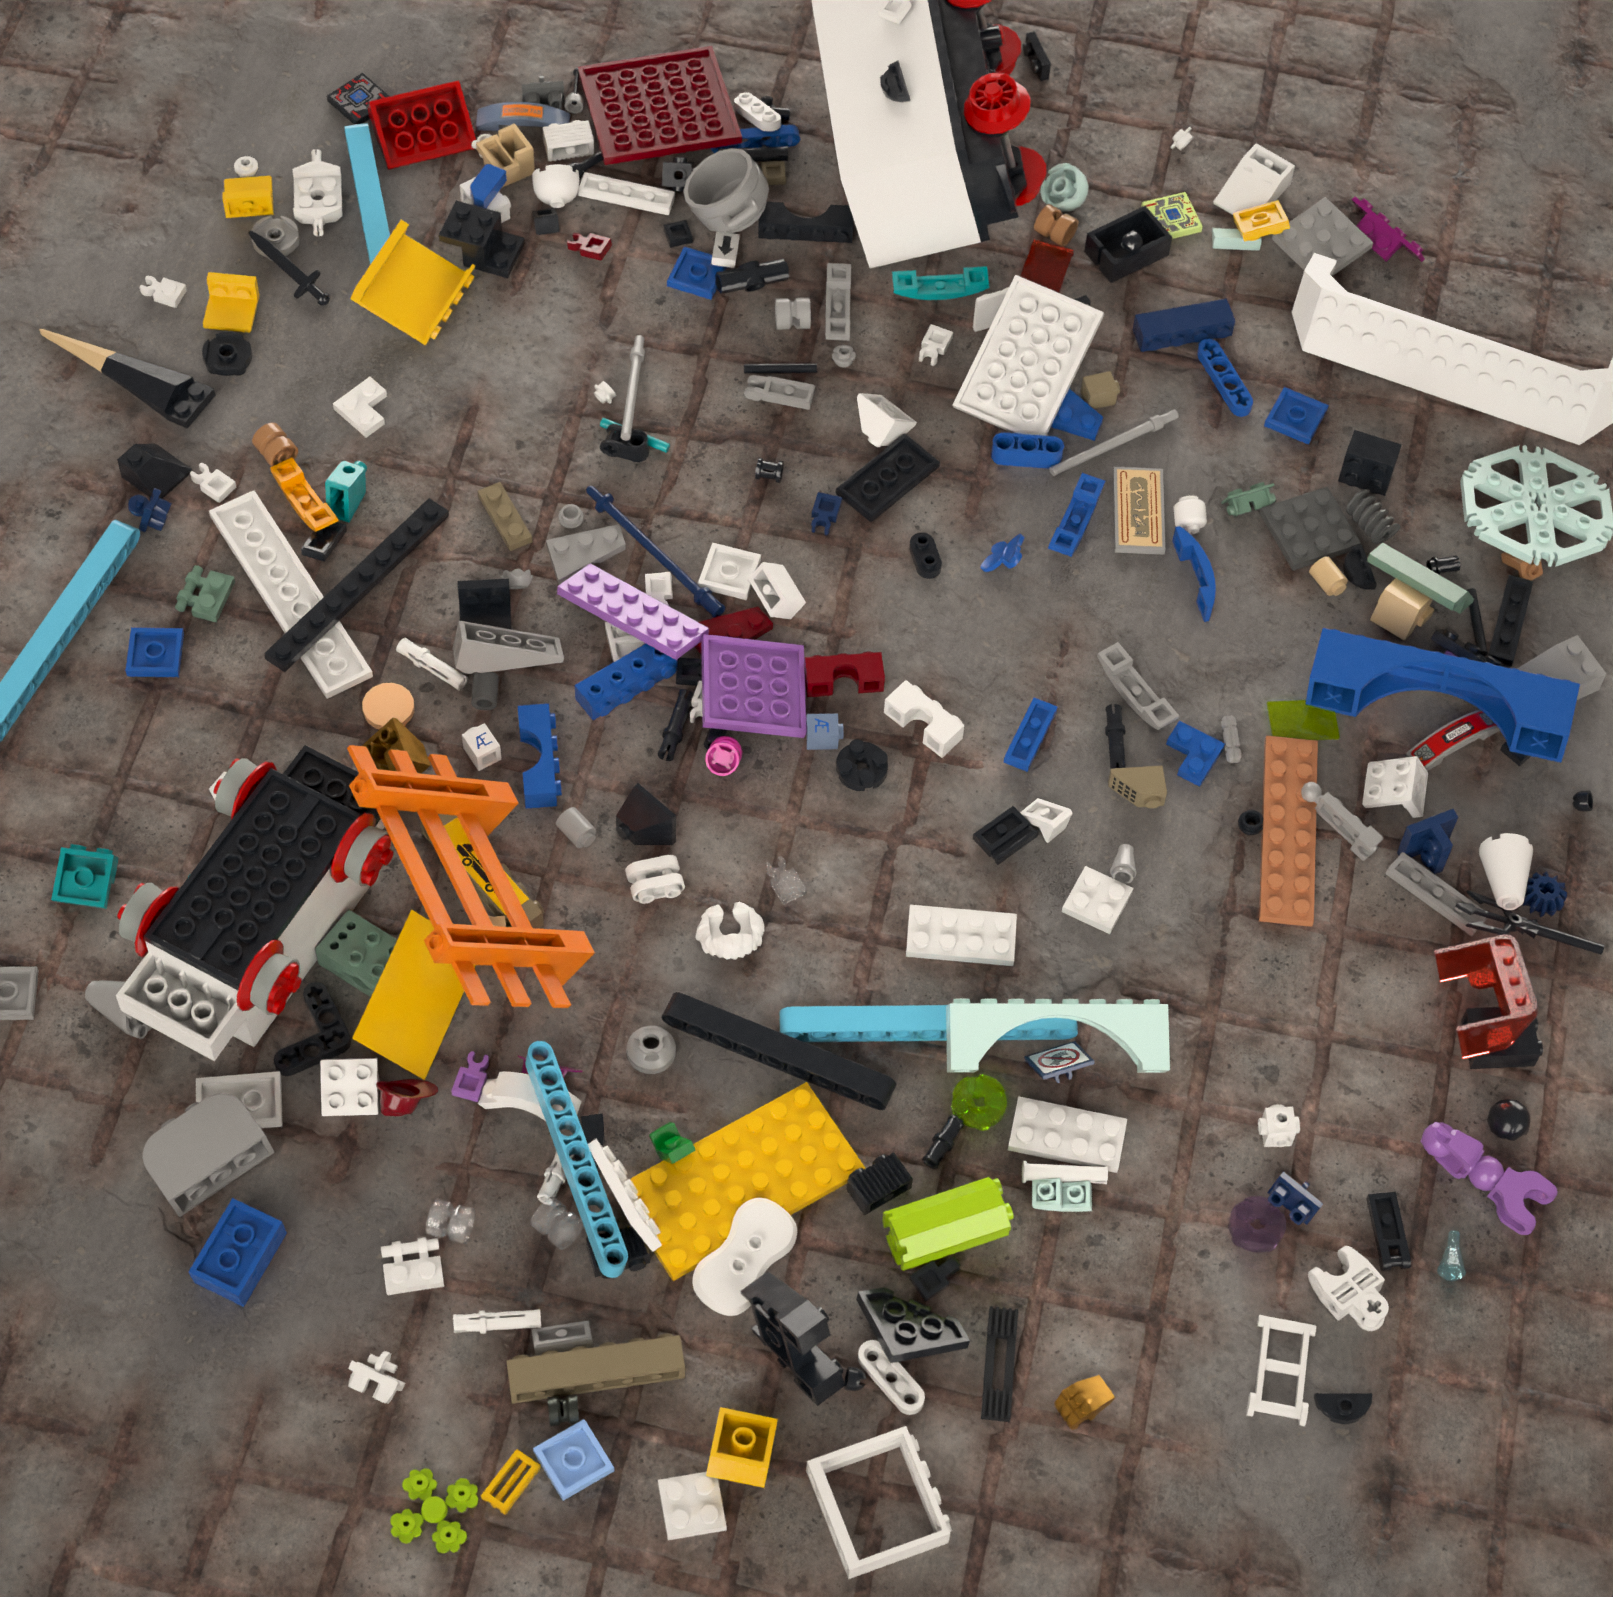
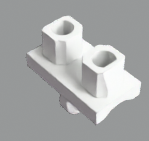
M383 1351L380 1357L370 1354L367 1362L375 1365L374 1369L355 1361H351L348 1368L353 1371L348 1387L364 1393L370 1379L378 1382L373 1398L389 1404L396 1391H402L405 1383L384 1374L385 1370L394 1374L397 1369V1365L390 1363L391 1353Z

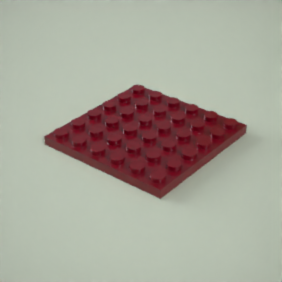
M712 46L578 67L579 79L604 165L742 143V135Z

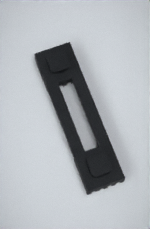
M993 1306L989 1308L981 1419L1010 1422L1018 1309L1012 1310V1308H1009L1008 1310L1004 1307L999 1309V1307L993 1308ZM996 1338L1007 1339L1003 1391H1000V1389L993 1390L992 1388Z

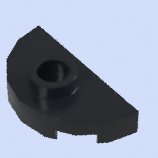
M898 60L890 64L888 70L881 75V89L884 95L892 101H911Z
M1363 545L1355 546L1346 555L1344 560V574L1348 581L1356 587L1365 590H1375L1377 584L1370 564L1367 562L1368 559Z
M1315 1393L1314 1401L1317 1409L1329 1417L1330 1421L1345 1425L1356 1423L1367 1413L1372 1404L1373 1393Z

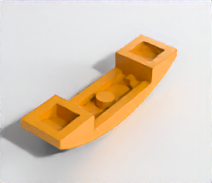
M292 457L270 467L276 482L291 506L313 531H319L338 522L337 516L328 504H323L305 480L303 471Z

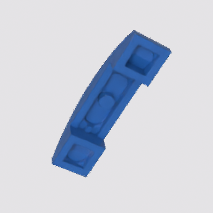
M1084 473L1081 474L1070 504L1059 527L1056 528L1048 549L1070 557L1073 556L1094 513L1105 485L1104 480Z
M1181 526L1175 527L1172 542L1179 560H1190L1200 584L1196 603L1204 622H1207L1211 617L1215 601L1216 585L1213 569L1206 553L1196 539Z

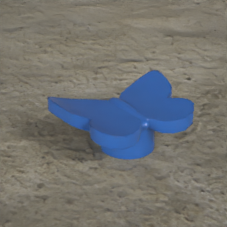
M1018 534L1008 544L1004 541L994 544L991 548L993 554L986 557L980 568L984 572H990L999 567L1001 563L1009 569L1016 566L1022 558L1020 546L1023 543L1024 536Z

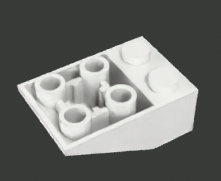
M1256 143L1242 158L1213 204L1233 215L1235 212L1274 202L1291 185L1295 165Z

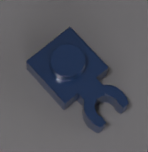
M818 492L812 510V518L814 519L812 520L811 531L815 533L818 526L825 527L824 535L827 536L830 533V522L836 523L842 497Z

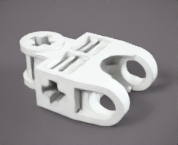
M1344 1246L1337 1251L1338 1258L1343 1264L1342 1268L1345 1272L1341 1276L1331 1275L1327 1271L1323 1272L1318 1267H1314L1308 1272L1310 1284L1318 1298L1338 1321L1349 1313L1364 1330L1375 1331L1383 1325L1389 1306L1379 1291L1385 1279L1356 1250L1349 1246Z

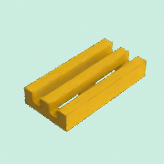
M516 1449L482 1493L481 1499L485 1502L488 1501L491 1503V1506L495 1509L498 1508L501 1513L506 1515L541 1469V1465ZM519 1459L523 1462L496 1497L492 1496ZM530 1466L531 1468L526 1473V1475L522 1478V1480L519 1482V1484L516 1486V1488L513 1490L510 1496L506 1499V1501L502 1503L501 1501L503 1500V1498L507 1495V1493L510 1491V1489L513 1487V1485L516 1483L519 1477L523 1474L526 1468Z

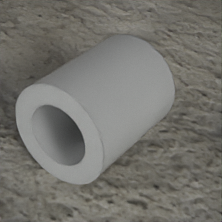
M575 807L564 811L556 821V826L577 848H586L596 839L597 830Z

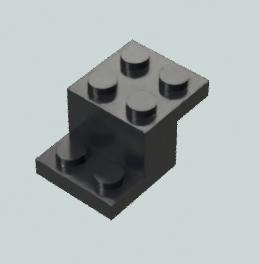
M457 200L439 233L440 242L462 247L463 266L470 268L474 264L475 270L504 278L509 277L525 244L524 237L502 231L501 212Z

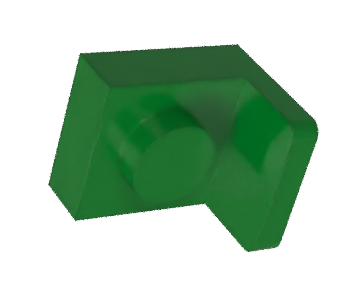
M669 1122L649 1134L659 1159L671 1164L696 1150L691 1140L680 1136L673 1122Z

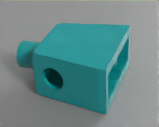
M341 461L325 481L326 503L339 520L350 523L366 492L365 473L367 466L361 461H355L354 463Z

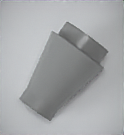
M1122 844L1118 847L1117 855L1110 869L1112 878L1124 884L1131 883L1137 874L1134 848L1129 844Z

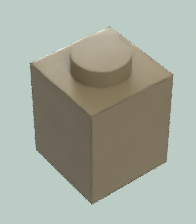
M1111 371L1083 377L1080 393L1087 404L1093 409L1116 405L1117 394H1120V386L1118 381L1114 380Z

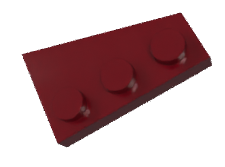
M758 606L699 622L709 628L708 635L756 640L773 629L772 621ZM700 642V643H698V644H697L696 646H694V647H695V648L697 649V651L701 654V642Z

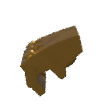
M1097 1375L1078 1381L1062 1390L1054 1406L1059 1413L1061 1412L1060 1415L1065 1422L1067 1421L1069 1428L1074 1430L1087 1419L1093 1420L1098 1413L1111 1404L1115 1396L1101 1376Z

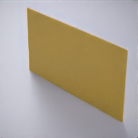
M411 910L352 1039L425 1080L464 993V989L452 964L434 963L424 939L434 930L431 921Z

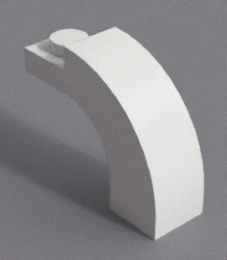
M499 1072L497 1079L486 1080L478 1102L484 1109L519 1108L531 1112L545 1121L528 1074ZM542 1081L547 1086L554 1085V1083L550 1081ZM569 1092L577 1114L582 1101ZM554 1104L551 1106L556 1111L564 1110L563 1107L558 1104Z

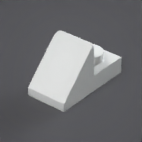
M1039 798L1020 812L1030 824L1040 828L1047 843L1067 827L1072 816L1071 809Z

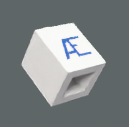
M485 723L478 727H471L462 734L463 749L478 771L501 760L500 745Z

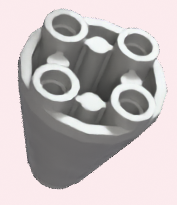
M92 981L85 991V999L90 1005L126 1034L143 1039L152 1027L122 1012L117 1001L116 994L125 982Z

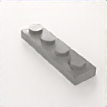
M1404 852L1400 854L1386 871L1387 876L1470 936H1473L1477 929L1466 927V924L1479 921L1484 923L1488 919L1476 914L1468 915L1455 907L1457 903L1473 904L1476 908L1482 909Z

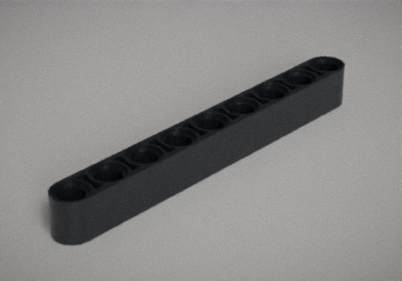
M680 992L673 993L661 1016L662 1020L673 1028L877 1110L886 1109L897 1085L891 1077Z

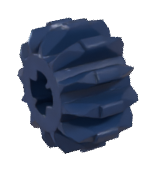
M1546 871L1542 876L1536 872L1532 875V878L1528 877L1523 906H1530V914L1537 911L1541 918L1546 912L1552 917L1556 911L1562 910L1564 901L1567 898V892L1564 891L1565 883L1557 882L1558 875L1551 878Z

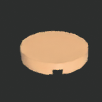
M382 683L371 688L366 693L362 702L365 719L375 729H381L392 718H397L405 726L412 719L415 712L414 698L410 691L402 685L395 683Z

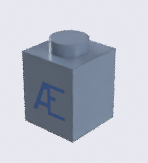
M807 714V750L838 749V741L843 739L844 735L843 724H838V714Z

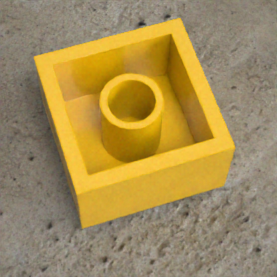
M720 1407L706 1476L764 1488L778 1419Z

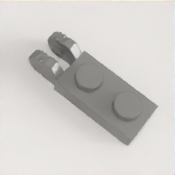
M749 376L747 381L749 387L745 388L744 391L746 398L810 410L815 393V386L813 384L772 376Z

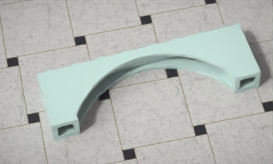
M961 998L953 999V1003L946 1006L947 1072H976L979 1070L978 1063L984 1054L1005 1033L1024 1023L1045 1018L1071 1019L1095 1027L1112 1038L1128 1053L1137 1065V1073H1165L1170 1070L1168 1004H1160L1158 999L1143 1000V1004H1133L1132 999L1116 1000V1004H1106L1105 999H1091L1089 1004H1079L1078 999H1063L1062 1004H1052L1051 999H1036L1035 1004H1024V999H1008V1004L997 1003V999H981V1003H970V999Z

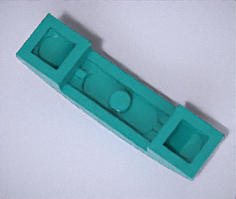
M987 266L963 268V274L916 276V270L892 272L894 293L913 299H954L976 294L989 288Z

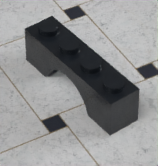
M767 201L765 210L758 222V238L852 243L854 218L849 205L830 204L823 214L813 218H803L789 212L783 202Z

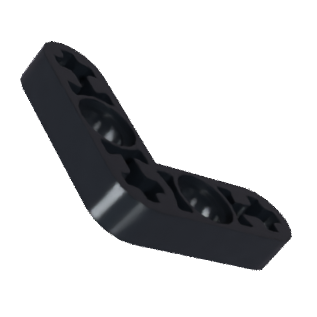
M310 983L303 991L305 1005L319 1033L287 1046L274 1055L275 1069L277 1072L280 1071L282 1076L288 1077L319 1064L321 1059H331L346 1052L350 1047L349 1032L327 988L322 983ZM314 992L320 995L322 1005L319 1007L315 998L312 997ZM324 1013H332L335 1016L330 1023H322L319 1018ZM338 1036L342 1039V1043L337 1044L333 1038ZM322 1041L326 1042V1046L328 1045V1050L324 1049ZM309 1046H317L320 1049L316 1056L310 1057L305 1054V1050ZM297 1052H300L303 1061L299 1062V1058L296 1055ZM287 1058L291 1061V1065L286 1067L282 1060Z

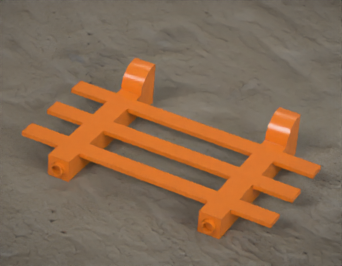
M349 745L347 750L359 772L357 777L349 784V787L359 807L376 808L434 927V930L424 939L434 963L452 964L471 1005L488 1006L491 1003L473 966L489 965L493 966L512 1006L529 1007L532 1004L514 967H532L552 1008H569L571 1003L562 986L595 952L584 931L533 928L487 838L519 804L509 783L459 778L456 776L447 756L430 754L428 756L436 775L419 774L407 751L392 749L388 754L396 771L377 769L367 747ZM397 810L418 813L472 925L452 923ZM438 814L455 815L458 817L512 927L493 926Z

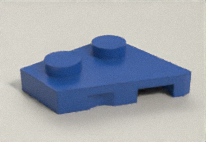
M1069 389L1051 427L1095 441L1103 422V416Z

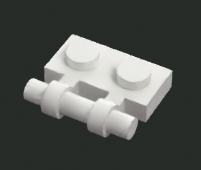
M426 1237L417 1238L418 1241L402 1244L401 1241L392 1242V1245L381 1247L382 1258L394 1256V1263L383 1264L387 1295L444 1287L440 1256L429 1257L428 1251L439 1250L438 1238L426 1240ZM420 1254V1259L403 1261L402 1255Z

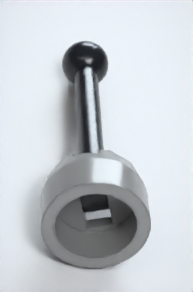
M578 68L573 70L575 76L573 93L569 94L565 100L566 110L573 114L580 113L584 106L583 97L578 94Z

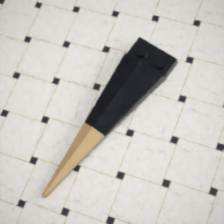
M39 329L42 336L105 374L168 421L187 429L216 395L214 388L195 381L192 376L48 330Z

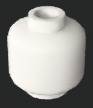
M1197 496L1182 497L1174 505L1176 527L1181 526L1189 534H1196L1200 531V528L1207 524L1205 503L1199 500Z

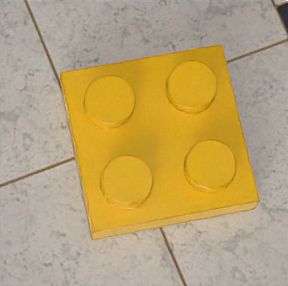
M1278 200L1233 213L1234 222L1244 241H1255L1262 236L1279 234L1286 229H1290L1289 220Z

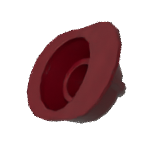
M403 1079L390 1082L379 1081L376 1083V1087L381 1090V1113L385 1116L399 1117L412 1114L421 1098L434 1096L438 1093V1087L435 1084L420 1079Z

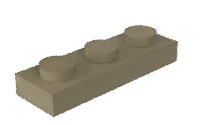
M501 482L478 490L480 501L509 551L533 542L532 535Z

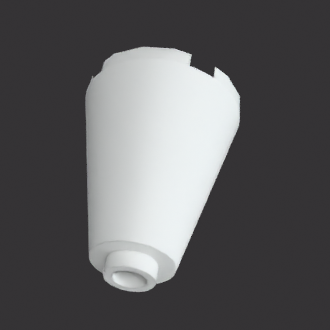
M1500 834V838L1495 840L1489 837L1480 845V859L1497 905L1505 910H1515L1524 902L1533 856V846L1529 844V840L1525 836L1518 834Z

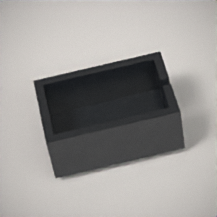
M1145 205L1088 232L1084 252L1096 266L1099 265V270L1108 281L1113 283L1169 256L1172 236ZM1130 231L1137 232L1142 238V246L1134 252H1126L1121 245L1122 238Z

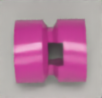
M729 736L715 739L706 753L705 762L708 769L719 776L733 773L742 758L741 745L736 739Z

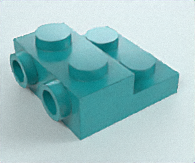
M70 844V848L61 847L51 900L107 909L111 884L115 882L119 858L112 855V850L97 848L96 852L86 851L87 847L82 845Z

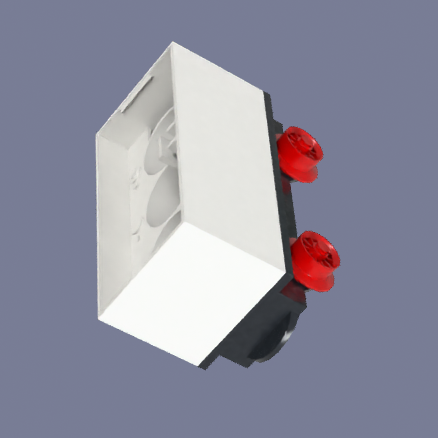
M812 0L840 178L869 268L990 240L987 225L1019 218L1017 206L1032 201L1038 195L1040 187L1046 178L1047 165L1042 155L1034 149L1013 146L1009 141L1008 132L1025 120L1030 111L1031 99L1026 88L1009 76L1021 54V40L1018 34L1007 26L1000 24L992 25L986 22L983 6L992 0L910 1L912 7L900 24L879 16L878 9L885 0ZM898 60L911 101H892L884 95L881 89V75L888 70L890 64Z

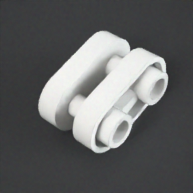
M664 855L636 861L628 865L625 872L628 881L634 883L630 887L633 900L646 904L654 899L679 896L681 891L684 890L685 885L682 875L677 873L680 869L677 857L674 855Z

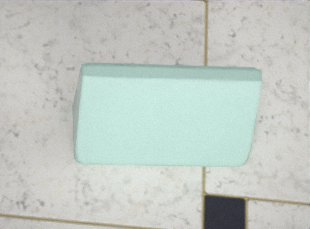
M1212 228L1213 249L1260 250L1262 237L1255 241H1244L1238 229Z

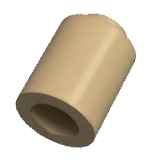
M1330 557L1321 558L1310 568L1309 573L1328 596L1340 595L1346 589L1348 579Z

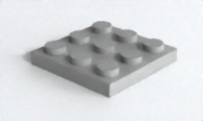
M1326 197L1289 222L1290 229L1272 235V240L1304 271L1314 253L1337 260L1333 275L1366 253L1373 246V242Z

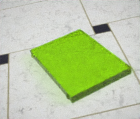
M1306 700L1270 701L1266 703L1272 736L1306 740H1337L1340 738L1335 711L1305 704Z

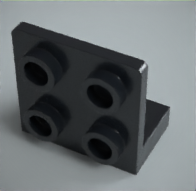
M509 579L457 581L460 621L511 629Z

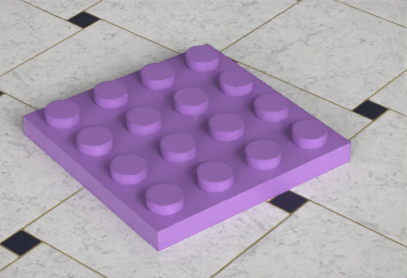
M703 634L701 640L703 727L804 738L807 733L804 645Z

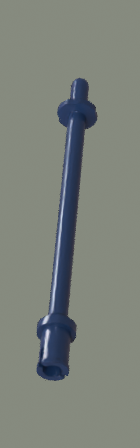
M590 485L586 488L587 494L596 502V511L598 513L606 511L694 595V602L698 606L705 608L713 618L719 617L724 613L726 607L712 595V591L708 587L701 588L622 514L612 504L614 498L610 493L603 496L594 486Z

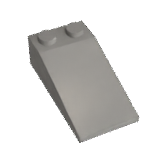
M464 621L458 622L453 644V655L456 669L463 673L473 674L474 672L501 671L562 663L564 660L560 639L557 637Z
M1578 635L1556 644L1517 668L1524 672L1543 674L1547 677L1561 680L1567 679L1579 683L1577 700L1598 691L1607 674Z

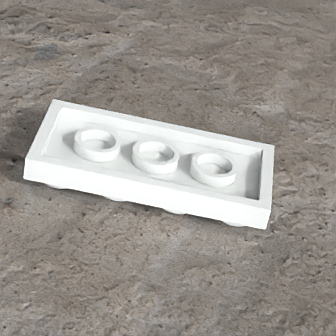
M910 905L906 957L1013 966L1017 914Z
M1018 1096L1008 1150L1081 1166H1107L1108 1171L1117 1173L1127 1119Z
M597 1139L593 1140L588 1144L592 1156L628 1221L653 1252L662 1246L657 1237L661 1233L652 1218H649L648 1213L650 1212L642 1199L638 1198V1191L630 1179L627 1180L626 1174L628 1173L620 1160L616 1159L608 1145L603 1148Z

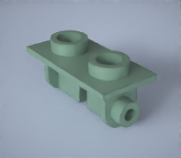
M1261 482L1250 487L1251 490L1242 492V489L1233 490L1227 493L1228 497L1221 503L1229 504L1226 507L1229 516L1233 515L1234 517L1251 512L1250 502H1252L1254 510H1259L1276 502L1274 493L1270 494L1269 491L1274 486V483L1265 486V483Z

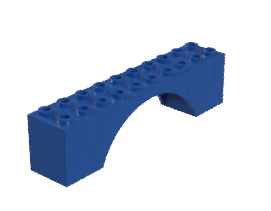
M1323 628L1309 679L1305 706L1356 717L1371 703L1391 694L1413 690L1441 692L1463 699L1484 712L1502 732L1509 751L1561 763L1570 735L1580 684L1567 679H1556L1543 674L1520 671L1516 668L1496 666L1492 663L1450 656L1438 651L1432 652L1418 649L1414 646L1395 644L1387 640H1377L1363 635H1354L1336 629Z

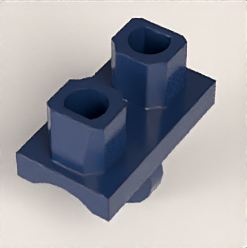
M154 488L150 501L142 495H135L130 498L128 510L135 516H142L139 525L140 531L146 532L148 526L162 531L172 503L159 498L161 490Z
M1284 1171L1267 1192L1269 1194L1268 1201L1275 1207L1283 1205L1290 1211V1219L1297 1225L1302 1223L1307 1225L1323 1205L1321 1201L1307 1191L1310 1183L1305 1181L1301 1186Z

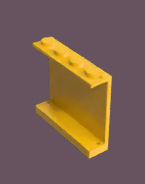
M400 220L355 287L350 299L426 345L430 338L435 340L442 328L438 326L440 322H447L453 312L450 309L451 305H458L464 295L461 292L462 288H469L475 278L472 275L475 265L472 264L469 269L463 271L405 235L409 224Z

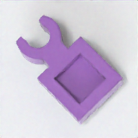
M471 1051L467 1057L468 1068L460 1067L452 1088V1096L479 1102L482 1089L487 1080V1073H483V1071L489 1066L488 1055H485L482 1062L475 1063V1052Z

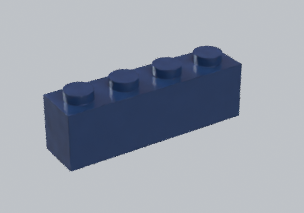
M1226 298L1137 314L1134 319L1133 333L1141 352L1155 351L1166 347H1178L1188 343H1200L1204 339L1232 336L1235 318Z

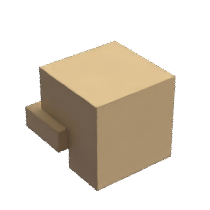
M516 124L498 130L499 137L495 134L476 143V149L484 159L485 165L491 164L506 171L507 181L503 187L528 177L535 171L533 147Z
M1395 578L1380 595L1370 621L1405 641L1413 633L1416 625L1421 627L1432 616L1435 609L1430 607L1433 599Z

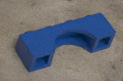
M549 703L518 706L520 742L532 745L541 754L538 763L533 768L523 772L525 808L557 806V796H562L561 780H555V773H560L559 757L553 758V751H558L557 735L551 736V729H556L555 713L549 712Z

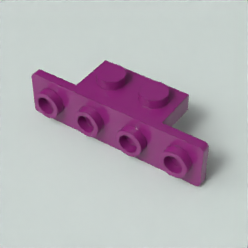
M1356 196L1352 198L1355 206L1365 214L1356 226L1373 242L1371 249L1384 261L1387 262L1401 246L1420 262L1425 260L1421 253L1423 249L1415 241L1409 243L1405 239L1407 235L1396 226L1393 229L1388 225L1389 219L1381 212L1378 215L1372 211L1374 207L1366 199L1363 198L1360 201Z

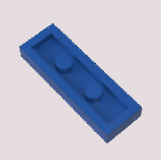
M1033 698L1005 754L1003 763L1028 772L1057 713V706Z

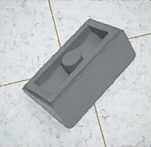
M589 1321L532 1329L535 1356H540L546 1351L567 1352L579 1346L587 1347V1349L593 1348Z

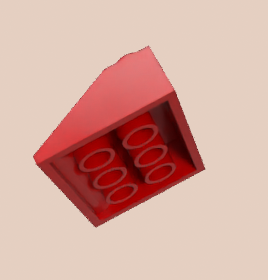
M459 80L369 101L368 113L388 170L474 149L472 148V142L476 140Z

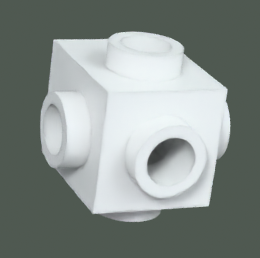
M1278 1104L1265 1108L1262 1118L1258 1119V1131L1263 1136L1264 1147L1292 1146L1296 1133L1300 1132L1299 1117H1294L1293 1107H1284Z

